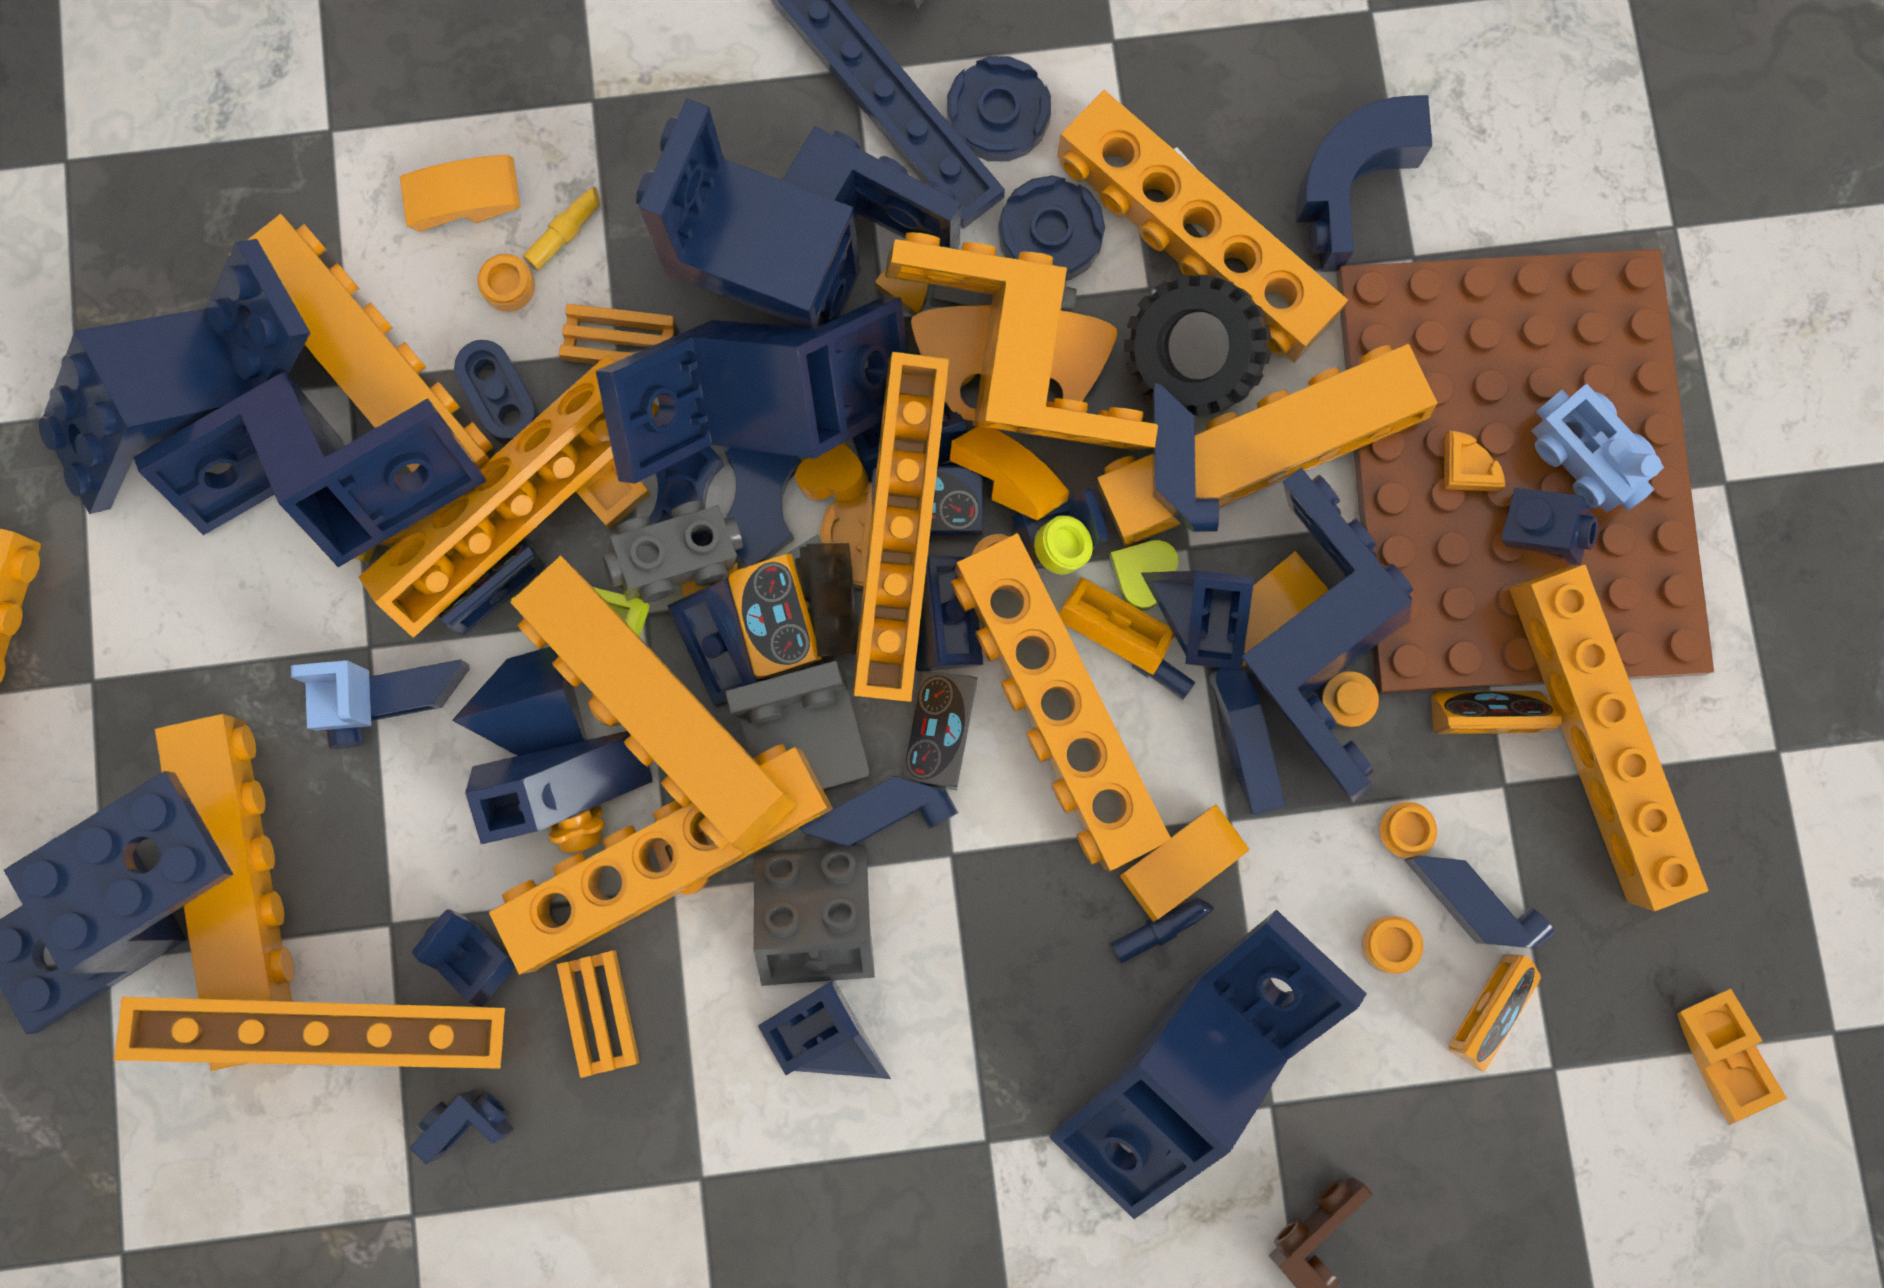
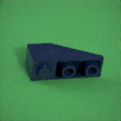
M628 731L472 766L465 794L481 845L540 831L653 782L650 766H645L624 744V741L631 734Z

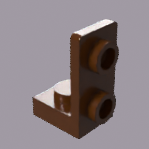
M1351 1177L1346 1182L1342 1179L1336 1180L1319 1195L1316 1200L1319 1208L1303 1223L1300 1219L1292 1221L1276 1236L1273 1243L1277 1248L1268 1256L1296 1288H1335L1340 1283L1316 1255H1313L1308 1261L1305 1258L1372 1195V1192L1364 1183L1354 1177Z

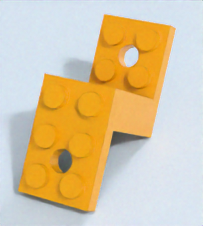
M906 233L905 241L894 240L887 258L885 277L993 295L973 426L1132 451L1155 447L1158 424L1142 422V411L1110 407L1109 411L1100 410L1099 415L1087 413L1088 403L1060 398H1054V402H1046L1067 271L1066 267L1052 265V256L1036 252H1019L1018 259L996 256V247L982 243L964 242L962 250L940 247V238L923 233Z

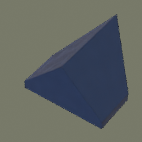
M1198 570L1141 573L1186 655L1185 664L1242 671V656L1245 649L1254 577Z
M551 647L507 658L452 719L455 723L517 756L587 740L574 686L553 666L552 662L559 655Z
M835 980L825 984L757 1025L785 1076L793 1071L891 1079Z

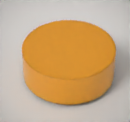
M499 254L488 259L479 270L477 278L478 288L485 300L493 308L506 312L515 311L524 307L533 297L535 291L534 276L527 264L519 257L511 254Z
M1385 916L1374 920L1366 928L1362 938V949L1365 958L1375 969L1385 973L1399 974L1407 972L1417 965L1423 953V939L1420 931L1411 921L1398 916Z

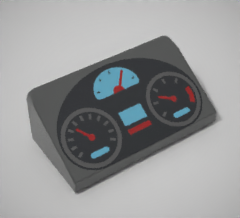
M923 671L903 779L957 791L978 677Z

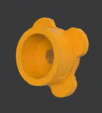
M595 806L549 826L548 829L553 830L548 834L549 841L557 843L559 850L565 853L580 852L597 845L603 839L602 829L605 827L604 820L599 818L603 815L602 808Z

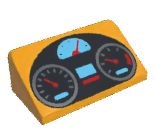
M784 554L738 569L728 575L729 586L756 678H774L790 674L821 660L792 554Z
M1437 691L1431 696L1433 732H1437V734L1544 733L1557 729L1562 725L1560 713L1548 698L1539 691Z
M1514 954L1502 956L1448 1045L1450 1052L1479 1071H1485L1541 979L1538 969L1530 958L1525 955Z

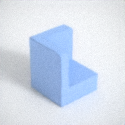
M348 660L291 665V678L305 683L307 729L320 731L371 726L369 670Z

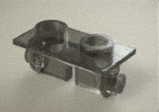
M815 543L799 547L800 558L795 559V565H797L798 578L804 598L812 597L813 607L807 608L816 638L818 657L855 654L858 640V622L849 543Z

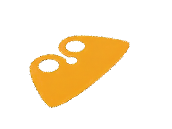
M991 305L953 306L920 312L913 316L911 320L919 352L922 356L949 359L945 402L953 412L957 411L958 414H961L963 419L974 421L976 409L970 408L963 402L960 388L965 378L973 374H981ZM1060 311L1050 378L1057 381L1061 386L1063 392L1062 399L1082 402L1102 372L1114 346L1117 329L1112 324L1096 317Z

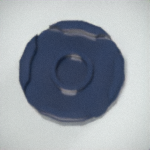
M988 56L977 60L976 65L969 67L966 71L964 68L955 77L947 95L948 123L975 155L986 161L1009 162L1029 154L1043 140L1050 124L1051 94L1047 85L1044 86L1043 81L1038 77V72L1028 63L1010 56Z
M1053 175L1033 178L1016 188L1002 209L998 225L1001 251L1006 258L1018 259L1019 252H1036L1050 255L1053 257L1052 265L1067 268L1065 281L1072 280L1089 269L1100 253L1105 231L1102 208L1092 193L1080 184L1076 186L1073 183L1066 182V178Z

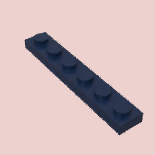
M770 0L923 183L937 182L954 193L957 201L961 202L960 227L962 229L1004 199L1005 189L845 0Z

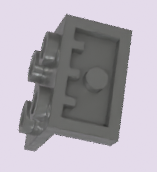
M837 661L725 691L730 713L740 719L748 752L753 759L780 744H784L787 751L797 747L803 750L823 790L870 776V768L844 670Z
M841 846L759 852L755 854L754 954L761 986L875 978L874 953L870 929L868 863L865 846Z

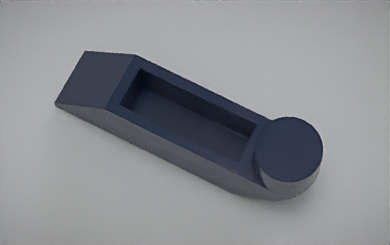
M1154 383L1152 390V423L1158 424L1155 447L1152 448L1153 497L1189 530L1193 532H1217L1219 525L1218 498H1196L1195 417L1160 383Z
M459 659L369 676L371 721L442 708L470 670L469 664ZM362 727L326 730L329 749H343L364 744Z
M1213 667L1209 674V684L1213 691L1216 692L1236 777L1252 815L1286 807L1262 706L1249 676L1243 669L1240 671Z
M893 776L799 828L806 835L851 847L918 810L929 829L945 822L959 812L947 792Z
M1413 856L1404 860L1477 944L1538 949L1555 934L1554 928L1548 920L1534 908H1529L1516 919L1466 860Z

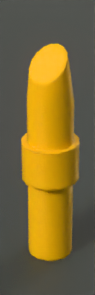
M596 187L590 188L577 198L564 213L560 212L548 224V229L522 255L523 259L532 268L539 271L564 244L568 245L580 232L579 228L600 206V197Z

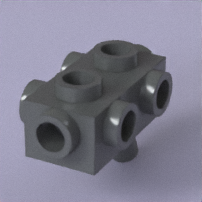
M692 501L674 508L671 511L673 518L651 524L650 518L643 516L623 522L617 527L619 534L610 537V553L602 555L611 586H619L624 592L626 601L641 597L642 602L649 603L672 595L675 592L674 586L694 580L697 586H706L723 580L729 575L727 570L734 567L737 559L735 550L743 548L741 533L733 516L723 518L719 505L705 509L703 501ZM708 532L712 542L707 546H698L691 539L693 535Z

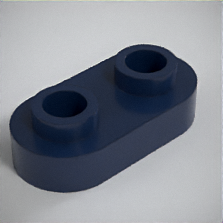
M475 340L465 345L459 351L455 359L454 370L461 387L489 434L499 442L509 443L539 416L534 400L511 359L497 343L490 340ZM495 366V372L492 377L485 380L479 379V373L483 367ZM514 410L520 412V418L517 423L513 425L504 424V417L508 412Z

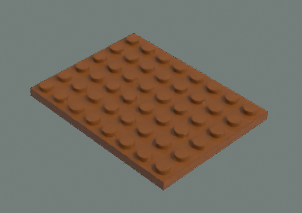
M1661 249L1341 266L1336 274L1338 291L1348 299L1340 312L1345 369L1348 370L1360 365L1359 359L1378 347L1390 345L1391 349L1395 350L1409 344L1437 401V405L1429 419L1354 450L1360 523L1369 532L1377 545L1373 548L1377 555L1375 558L1384 568L1393 563L1413 588V591L1410 593L1412 597L1410 620L1373 647L1378 694L1545 684L1509 587L1559 568L1577 565L1568 564L1561 554L1506 547L1501 538L1514 488L1576 495L1572 486L1577 480L1562 464L1558 467L1551 466L1539 456L1534 445L1538 438L1531 430L1543 421L1536 411L1563 389L1571 397L1586 383L1594 392L1603 394L1613 403L1618 418L1632 433L1641 435L1652 445L1655 455L1660 458L1661 464L1664 466L1655 477L1648 481L1654 490L1629 511H1626L1622 505L1617 506L1608 513L1600 506L1595 509L1590 508L1593 516H1596L1598 519V531L1593 548L1591 550H1584L1581 565L1585 564L1628 679L1701 676L1713 673L1714 666ZM1449 431H1457L1474 437L1477 440L1476 442L1487 450L1494 461L1497 460L1501 465L1505 479V488L1500 492L1444 489V436Z

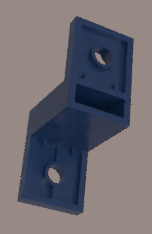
M686 98L678 118L672 116L667 121L660 141L661 157L654 172L648 170L643 175L636 195V204L666 274L792 322L793 327L817 328L842 316L861 270L853 207L724 159L710 107Z
M814 126L782 181L851 206L853 207L854 218L859 214L904 239L906 233H923L940 238V247L958 249L960 245L961 202L957 201L952 191L937 182L931 181L925 184L908 175L905 167L890 157L881 156L878 159L862 151L855 140L840 131H832L830 134Z
M252 239L235 242L210 300L204 309L74 331L66 355L62 358L61 368L54 387L50 390V398L43 417L39 420V432L45 446L49 450H55L64 467V479L69 491L74 496H80L89 514L111 509L134 459L133 457L137 452L147 450L284 371L289 374L310 335V331L259 241Z
M883 296L817 328L711 320L596 370L618 481L635 484L710 445L815 459L882 422L888 361L892 352L908 354L901 297ZM868 360V367L865 369L866 361ZM657 397L659 410L652 418V405Z
M285 371L133 457L138 472L202 535L209 533L275 495L278 504L337 567L344 565L486 482L478 464L428 398L351 443L344 445L341 437ZM216 464H232L228 470L220 474L206 472ZM420 464L410 474L403 476L397 474L406 465Z
M1300 467L1283 480L1288 506L1346 578L1245 653L1242 658L1260 685L1349 799L1355 803L1372 790L1371 782L1367 777L1373 773V767L1352 740L1344 746L1338 742L1331 733L1338 727L1335 723L1336 720L1316 694H1313L1307 700L1305 698L1410 620L1412 606L1410 593L1413 591V588L1393 563L1384 568L1375 558L1377 555L1373 548L1377 545L1369 532L1357 519L1352 520L1350 523L1344 520L1337 506L1340 499L1328 482L1321 475L1312 480L1303 468Z
M169 771L160 773L3 870L19 897L22 906L0 919V988L25 1034H35L42 1031L185 942L187 939L172 913L234 875L176 773ZM149 838L157 844L159 849L158 862L150 871L147 870L136 851L137 845ZM45 947L58 969L53 970L45 963Z
M1276 909L1178 992L1119 1075L1061 1121L1049 1138L1133 1219H1136L1229 1154L1286 1062L1357 1010L1367 993ZM1271 978L1284 981L1290 986L1292 991L1284 992L1275 986ZM1119 1143L1127 1146L1132 1152L1126 1151Z

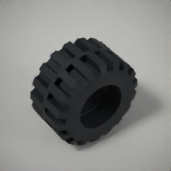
M1184 275L1177 277L1175 281L1161 283L1155 287L1156 292L1154 294L1144 296L1138 303V306L1141 308L1137 316H1131L1127 328L1132 329L1130 340H1124V352H1130L1131 363H1127L1126 366L1129 375H1136L1139 381L1136 387L1142 395L1152 397L1154 383H1160L1193 415L1203 416L1229 409L1249 396V392L1254 386H1258L1264 376L1262 374L1264 366L1269 364L1271 352H1268V340H1271L1270 328H1266L1263 319L1266 316L1261 306H1257L1251 299L1253 296L1246 290L1237 287L1233 282L1213 276ZM1196 312L1208 313L1219 319L1224 325L1229 338V352L1224 365L1216 374L1204 379H1192L1184 376L1174 366L1169 354V339L1175 325L1184 316Z

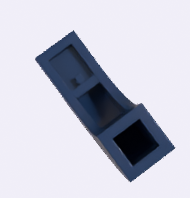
M1428 95L1391 97L1367 104L1343 118L1328 133L1319 146L1299 190L1296 222H1312L1310 234L1311 250L1313 254L1319 253L1321 272H1338L1341 266H1346L1354 253L1350 204L1351 185L1360 177L1373 171L1419 168L1432 148Z

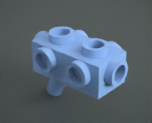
M1587 383L1571 397L1562 389L1536 411L1543 419L1542 422L1531 430L1538 438L1534 444L1537 453L1549 465L1558 467L1562 464L1577 480L1572 486L1574 493L1583 496L1590 508L1595 509L1600 506L1608 513L1617 506L1622 505L1626 511H1629L1654 490L1648 481L1655 477L1664 466L1661 464L1660 458L1655 455L1652 445L1641 435L1632 433L1618 418L1613 403L1603 394L1594 392Z

